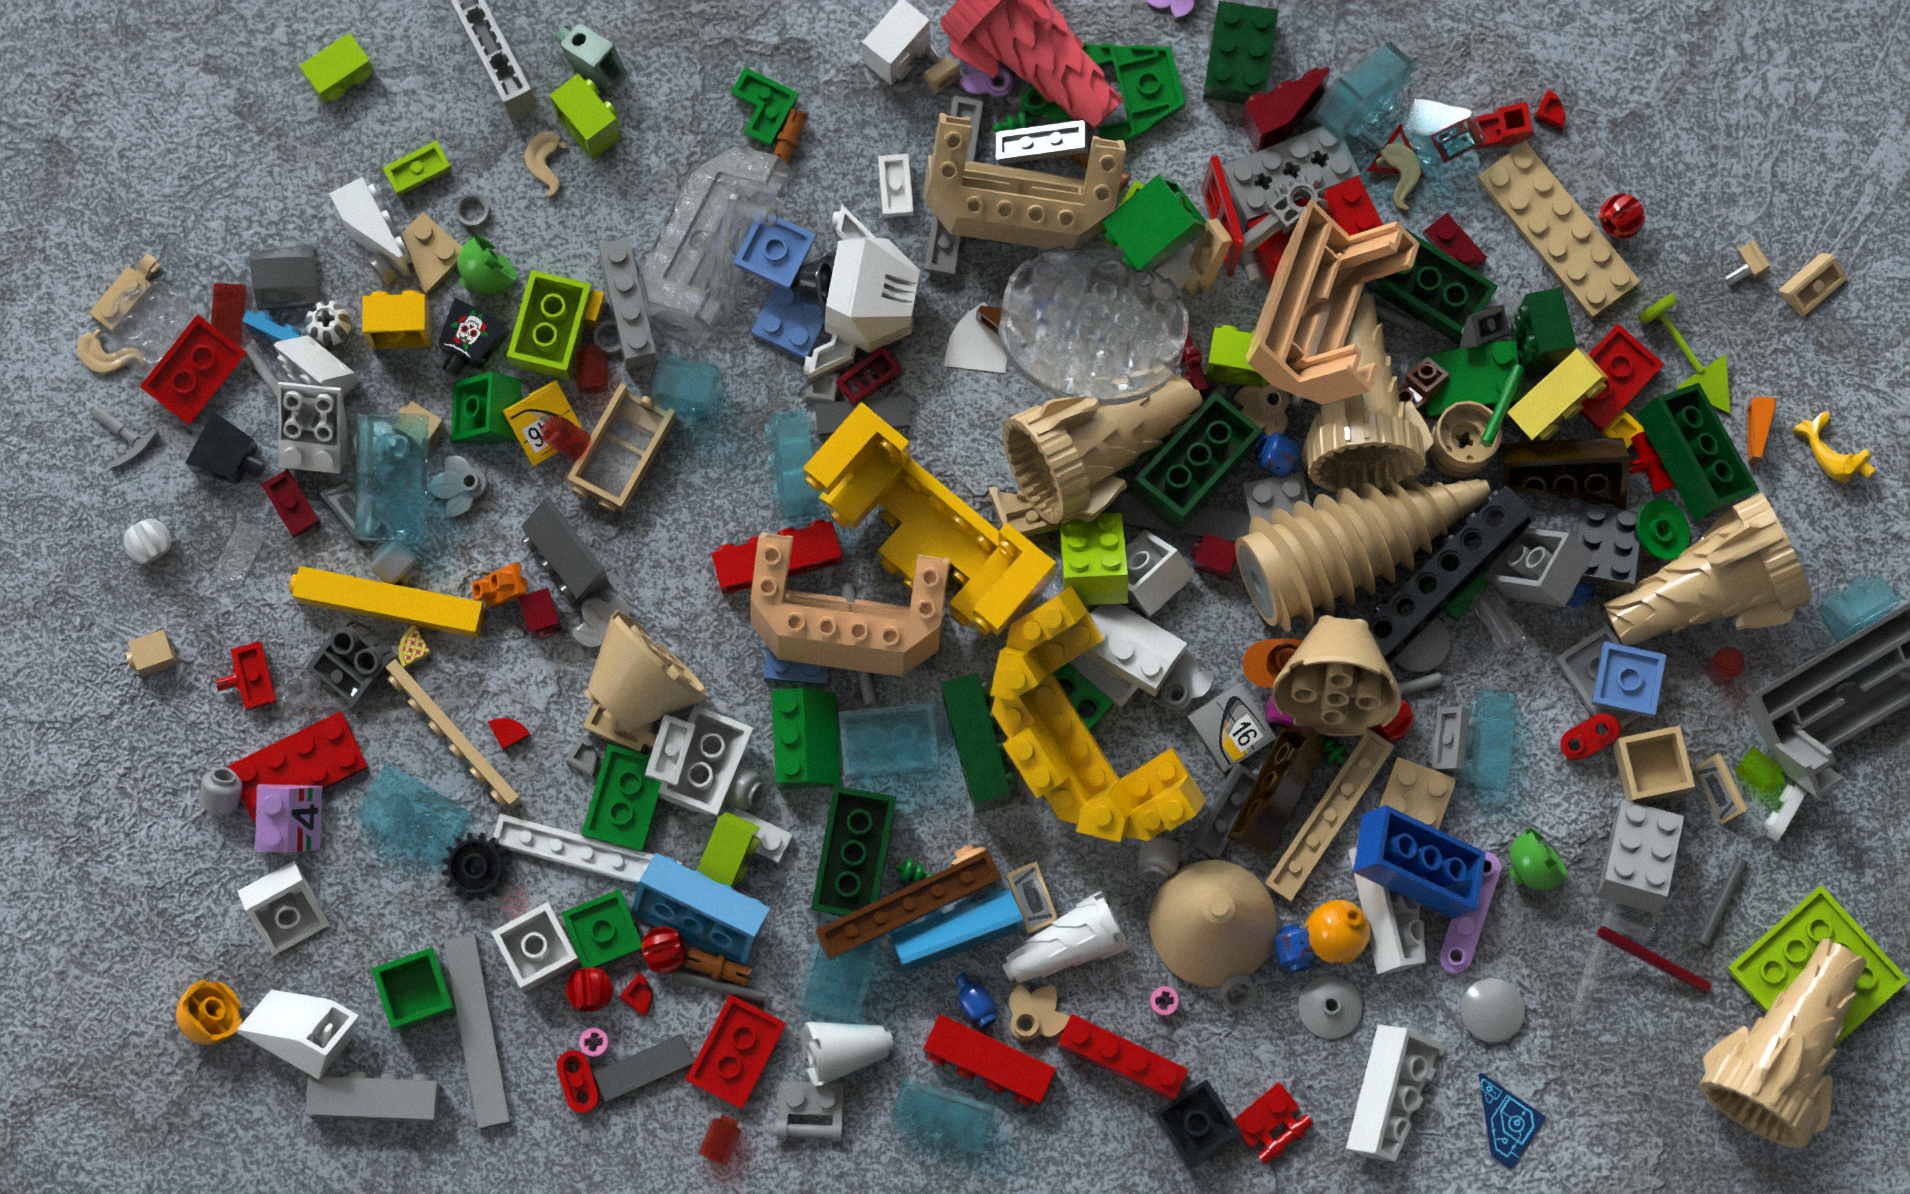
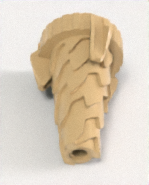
M1365 292L1363 295H1360V301L1357 304L1344 347L1356 344L1363 351L1358 367L1371 363H1376L1379 366L1374 384L1370 392L1324 405L1320 404L1321 414H1316L1302 451V462L1308 465L1309 478H1312L1314 484L1332 492H1338L1341 488H1347L1356 495H1358L1359 488L1364 483H1370L1382 491L1383 484L1387 480H1392L1401 487L1415 480L1426 466L1425 453L1433 446L1430 430L1414 403L1407 402L1404 404V402H1399L1397 376L1392 377L1391 358L1385 352L1382 324L1378 325L1374 297Z
M1179 374L1158 385L1155 381L1132 392H1124L1112 397L1097 399L1058 398L1045 402L1043 406H1033L1008 418L1004 422L1002 438L1011 471L1027 501L1045 521L1047 520L1051 524H1064L1070 520L1077 519L1088 523L1104 511L1120 492L1127 489L1125 480L1115 477L1118 474L1117 471L1135 463L1141 454L1162 445L1161 439L1178 432L1195 412L1201 408L1202 397L1199 390H1195Z
M1759 493L1732 506V509L1719 517L1695 545L1683 551L1679 558L1661 568L1658 573L1635 583L1633 592H1627L1603 605L1624 646H1632L1670 629L1675 633L1690 625L1705 624L1722 616L1730 617L1737 615L1734 620L1737 630L1786 624L1791 622L1796 608L1809 603V600L1812 599V593L1797 556L1775 512L1763 493Z
M1822 939L1804 971L1799 974L1785 993L1781 992L1778 994L1764 1019L1759 1017L1751 1031L1747 1027L1741 1026L1717 1043L1705 1055L1703 1062L1706 1073L1699 1083V1090L1704 1097L1727 1117L1759 1136L1787 1147H1806L1813 1133L1824 1131L1829 1120L1833 1077L1823 1073L1836 1052L1833 1045L1844 1027L1843 1017L1857 994L1853 989L1867 965L1866 959L1863 956L1855 955L1846 947L1834 943L1830 939Z

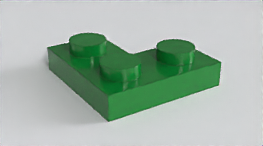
M745 67L731 91V97L756 108L743 131L744 135L772 148L778 133H780L788 119L790 109L794 108L799 99V93Z

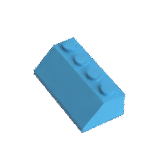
M655 853L639 881L631 915L656 927L668 926L675 928L681 934L683 940L718 957L719 954L723 955L725 960L746 966L766 924L770 907L764 905L758 899L749 898L735 891L729 885L720 884L707 878L700 871H693L678 864L673 858Z
M1001 887L992 889L984 893V899L975 902L971 898L954 904V910L943 913L942 909L936 910L924 916V921L916 924L911 922L890 933V938L903 973L1022 930L1023 917L1010 889L1002 891Z

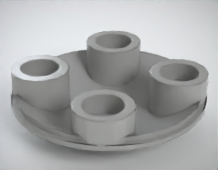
M1413 611L1402 614L1401 616H1409L1413 613ZM1436 617L1394 661L1402 668L1416 674L1432 670L1440 665L1445 659L1450 646L1449 633L1443 622ZM1391 627L1388 631L1387 637L1390 636V634L1392 633Z
M1495 978L1484 979L1473 984L1463 996L1460 1008V1016L1468 1031L1476 1038L1490 1043L1501 1042L1512 1037L1520 1029L1525 1015L1524 1002L1517 989L1508 982Z

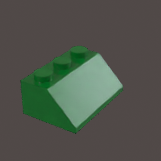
M806 688L771 690L777 789L841 786L836 693Z

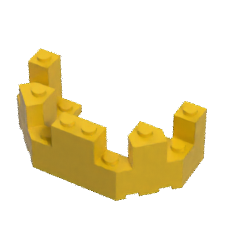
M862 402L803 467L804 476L806 477L804 481L817 493L820 490L823 491L818 498L832 512V519L841 527L855 530L875 507L882 512L880 517L893 528L896 525L899 526L878 550V556L881 559L879 564L890 574L893 575L896 572L904 578L903 584L911 592L913 591L916 561L919 554L938 558H950L949 570L953 571L951 576L963 586L949 602V610L952 612L950 616L962 627L967 626L984 636L989 634L990 631L998 636L1017 613L1023 614L1055 577L1056 562L1008 522L998 531L912 460L910 442Z
M1071 585L1010 624L1006 646L999 652L990 695L995 696L991 712L1008 737V740L1002 745L1036 799L1044 795L1059 820L1078 824L1076 832L1116 842H1121L1125 836L1148 841L1166 829L1170 832L1196 816L1206 802V798L1174 747L1169 748L1119 779L1053 674V671L1105 640Z

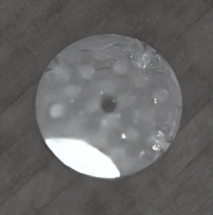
M1081 244V248L1065 249L1064 245L1053 247L1040 252V256L1030 262L1026 260L1011 275L1004 292L999 319L1000 342L1007 358L1015 369L1032 384L1050 395L1059 398H1096L1100 406L1134 402L1148 397L1164 387L1172 379L1180 365L1189 330L1188 309H1185L1182 302V293L1170 278L1165 279L1156 272V267L1147 273L1137 269L1135 271L1132 270L1122 257L1125 255L1122 249L1099 244Z

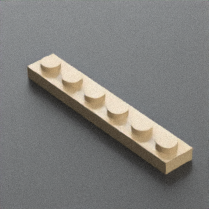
M394 659L389 663L386 669L391 675L387 680L399 693L404 689L410 695L411 699L407 701L419 715L423 712L428 715L432 720L428 724L429 727L439 738L446 735L452 742L449 749L460 761L466 758L473 765L469 770L481 784L487 781L494 790L490 794L499 805L503 807L507 803L514 810L522 803L515 791L398 661Z
M1369 729V733H1366L1264 883L1265 887L1291 903L1395 745Z

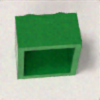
M433 947L371 968L390 1028L395 1033L456 1013L438 954Z

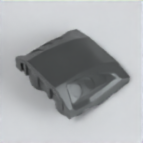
M300 245L270 250L250 249L249 261L252 285L259 311L294 310L315 306L314 304L321 301L315 264V248L313 245Z
M348 617L341 622L331 636L321 645L305 669L323 679L348 701V705L353 708L363 699L377 677L395 659L396 655L390 645L370 628Z

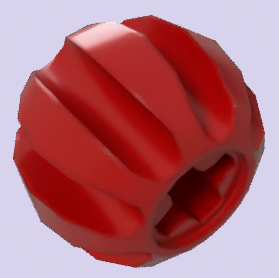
M1626 193L1615 194L1609 197L1599 212V220L1603 229L1611 237L1619 240L1637 235L1646 219L1641 203L1634 196Z
M1401 699L1399 712L1389 724L1383 727L1382 723L1370 727V729L1388 741L1393 742L1403 739L1412 728L1414 712L1409 704Z
M668 926L656 927L643 937V955L647 966L652 971L660 974L672 973L685 963L686 949L681 934L675 928Z
M583 968L570 974L566 982L565 993L573 1009L582 1012H593L601 1010L609 1004L613 994V986L610 977L605 971L598 968Z

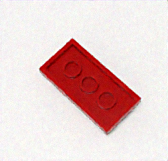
M342 711L227 766L242 781L241 798L254 824H256L258 784L322 786V791L369 769Z

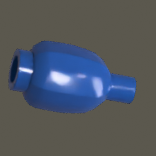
M965 973L955 977L954 980L960 988L958 1002L968 1021L972 1024H978L981 1029L994 1024L997 1021L994 1015L996 1004L987 990L980 984L971 983Z

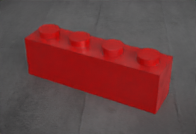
M824 519L808 523L807 528L795 530L794 527H790L777 532V535L793 536L788 578L843 563L833 521L826 522ZM759 536L749 538L746 544L735 546L734 543L721 545L717 548L716 552L711 553L722 595L752 587Z
M939 1014L923 1048V1052L928 1054V1061L944 1067L946 1063L957 1068L956 1074L971 1081L974 1080V1077L986 1081V1088L998 1094H1003L1004 1090L1016 1095L1014 1101L1029 1108H1032L1033 1104L1041 1105L1056 1072L1055 1067Z
M1071 1014L1057 1045L1058 1048L1169 1101L1175 1099L1188 1071L1187 1068L1074 1014Z

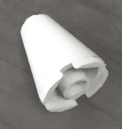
M806 1022L804 1023L805 1027H802L804 1059H808L810 1066L813 1067L807 1069V1072L814 1086L824 1085L888 1057L889 1051L893 1050L890 1031L885 1032L883 1026Z

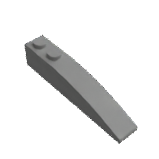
M449 0L510 121L538 109L532 90L485 0Z

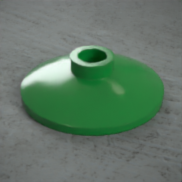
M1664 499L1652 500L1641 508L1637 517V533L1643 547L1652 556L1660 560L1666 561L1678 558L1687 549L1690 539L1689 525L1683 512L1675 504Z

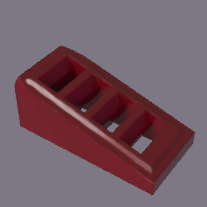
M883 345L838 378L835 384L854 407L901 376L903 369ZM880 361H882V363L889 370L885 374L877 365V363ZM869 368H872L879 376L876 381L867 371ZM862 374L870 385L865 388L857 378L858 375ZM850 380L860 390L857 395L847 385V382Z

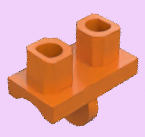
M511 563L500 570L490 573V575L481 580L472 582L474 600L485 601L486 609H495L511 600H518V597L526 595L527 579L520 575L521 563Z

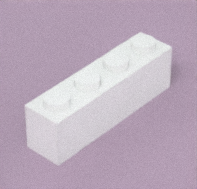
M1357 847L1349 850L1353 869ZM1354 873L1362 911L1367 916L1370 924V945L1377 974L1403 971L1425 963L1424 922L1420 920L1419 908L1423 905Z
M1378 1024L1346 1149L1369 1158L1396 1161L1411 1127L1409 1121L1411 1113L1415 1109H1419L1423 1100L1420 1093L1425 1082L1432 1080L1436 1071L1432 1066L1437 1055H1443L1446 1049L1445 1045L1408 1028Z

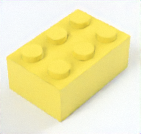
M1576 349L1507 413L1531 440L1540 441L1542 439L1547 441L1560 430V427L1557 425L1564 418L1571 420L1584 408L1581 403L1587 397L1594 399L1607 387L1604 382L1609 377L1584 350Z

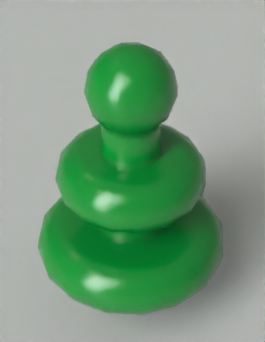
M1018 110L1016 113L1017 119L1008 115L1006 122L995 123L993 130L996 133L1004 130H1016V128H1028V124L1034 123L1033 117L1026 118L1024 111Z
M1319 734L1326 744L1322 752L1324 755L1328 754L1325 758V763L1333 765L1339 762L1341 765H1344L1346 760L1343 756L1347 751L1346 745L1341 744L1335 747L1337 744L1336 739L1330 738L1327 740L1325 735Z
M911 857L906 858L903 865L896 863L894 867L895 870L900 871L899 881L901 883L907 882L909 877H911V881L914 884L934 875L933 873L923 872L924 868L921 864L913 868L914 860Z

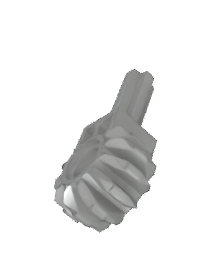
M1304 175L1301 177L1300 183H1297L1296 179L1291 177L1289 178V186L1281 184L1279 187L1281 194L1277 195L1275 201L1269 205V216L1243 235L1245 244L1242 251L1247 254L1252 252L1280 229L1285 235L1295 229L1306 207L1295 205L1294 199L1298 197H1304L1308 201L1312 199L1320 208L1326 209L1328 201L1323 199L1326 196V190L1317 189L1319 184L1317 179L1308 184L1307 176Z

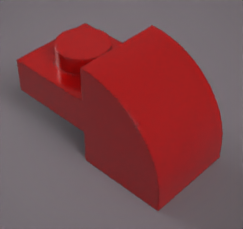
M1527 102L1499 107L1497 112L1471 117L1484 143L1474 148V150L1505 144L1506 147L1514 146L1528 140L1533 135Z

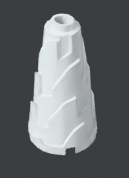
M1099 891L1075 905V909L1054 921L1050 927L1026 940V944L1006 956L1007 962L1002 964L1009 980L1013 981L1016 979L1018 983H1022L1039 976L1044 978L1073 965L1075 967L1100 957L1105 959L1129 948L1127 940L1111 907L1108 908L1105 902L1107 899L1103 892Z

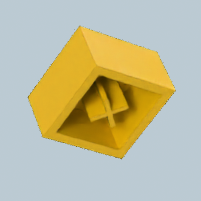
M407 290L403 291L402 295H390L385 291H375L369 296H362V332L371 349L433 347V312L425 294H421L419 291Z

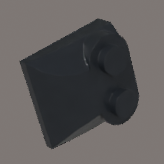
M1207 1079L1153 1113L1156 1121L1176 1150L1179 1159L1188 1170L1207 1161L1242 1136V1131Z

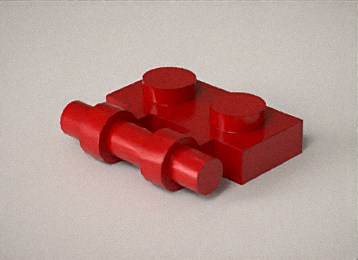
M1280 1082L1276 1083L1234 1119L1242 1131L1241 1139L1249 1148L1259 1141L1266 1147L1257 1155L1264 1165L1273 1158H1280L1284 1154L1283 1150L1296 1139L1300 1141L1307 1135L1305 1131L1314 1125V1122L1307 1114L1298 1121L1293 1119L1291 1114L1300 1106ZM1282 1122L1287 1130L1274 1140L1268 1133Z

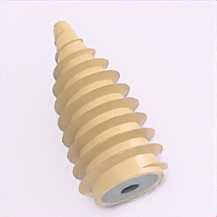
M1473 479L1465 482L1458 481L1457 483L1446 485L1435 482L1432 487H1424L1418 481L1412 480L1408 483L1406 490H1404L1398 483L1387 480L1383 484L1382 491H1380L1374 485L1364 483L1359 488L1358 496L1350 489L1341 488L1336 494L1335 501L1325 494H1319L1314 500L1313 508L1304 501H1297L1292 508L1291 515L1283 509H1275L1272 512L1270 523L1262 517H1253L1249 525V534L1238 538L1235 544L1238 566L1249 596L1259 614L1269 625L1275 626L1279 624L1286 632L1291 630V619L1298 615L1305 623L1312 625L1314 622L1313 609L1318 606L1328 615L1332 616L1335 611L1334 599L1340 596L1348 605L1353 606L1355 603V589L1359 586L1368 594L1374 595L1376 589L1375 578L1380 574L1389 583L1393 584L1395 582L1394 567L1401 562L1412 571L1414 569L1413 554L1421 548L1428 555H1431V541L1440 533L1447 537V529L1459 519L1464 520L1465 515L1484 504L1492 494L1490 486L1485 479Z

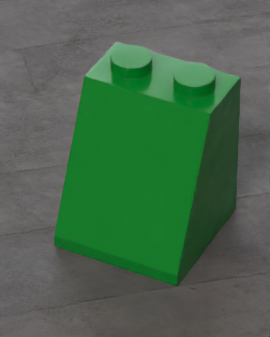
M1156 175L1101 223L1107 229L1104 232L1107 239L1115 247L1119 245L1124 251L1125 255L1122 257L1126 264L1134 271L1137 269L1147 273L1200 237L1207 221L1175 180Z

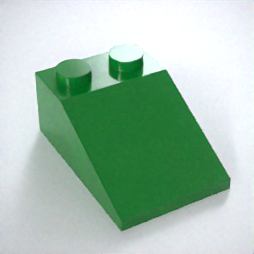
M1516 340L1485 343L1476 347L1459 348L1420 357L1419 360L1421 362L1428 356L1449 373L1450 377L1435 397L1425 406L1426 418L1441 417L1446 408L1456 402L1463 401L1481 403L1494 411L1513 365H1519ZM1521 381L1507 411L1523 398Z

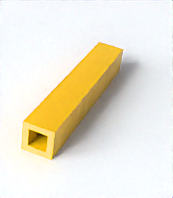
M299 566L298 573L292 575L289 591L293 593L292 596L297 603L478 639L486 612L483 602L303 566Z

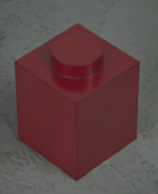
M1205 532L1202 541L1196 539L1191 550L1190 557L1195 558L1193 568L1228 581L1236 560V543Z
M548 588L518 597L532 639L537 637L539 640L549 639L557 634L556 631L562 629Z

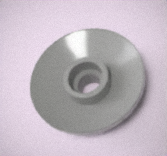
M1334 975L1321 976L1312 980L1303 989L1298 1003L1299 1016L1303 1025L1312 1034L1324 1039H1338L1352 1032L1359 1023L1362 1015V1000L1357 989L1348 980ZM1328 1000L1336 1002L1337 1009L1335 1011L1326 1009L1325 1003Z

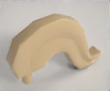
M552 131L538 133L529 142L524 153L527 169L535 178L550 188L546 193L549 199L559 192L560 180L546 165L548 157L556 153L558 147L562 149L567 148V144L561 142V137Z
M1401 143L1388 144L1380 152L1381 157L1376 160V164L1380 165L1386 162L1388 166L1394 167L1400 172L1401 178L1394 189L1392 200L1396 208L1406 212L1409 206L1404 203V200L1419 180L1421 175L1420 160L1405 145Z
M97 329L93 334L88 332L79 339L77 346L78 355L82 363L94 373L107 375L118 371L134 360H138L141 366L145 365L143 354L133 347L113 354H106L102 349L101 341L97 339L102 333L100 329Z

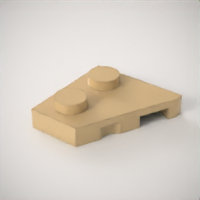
M422 212L402 232L423 292L428 296L458 266L457 258L462 246Z

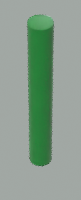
M1513 365L1480 441L1485 447H1492L1524 374L1525 369L1521 365Z

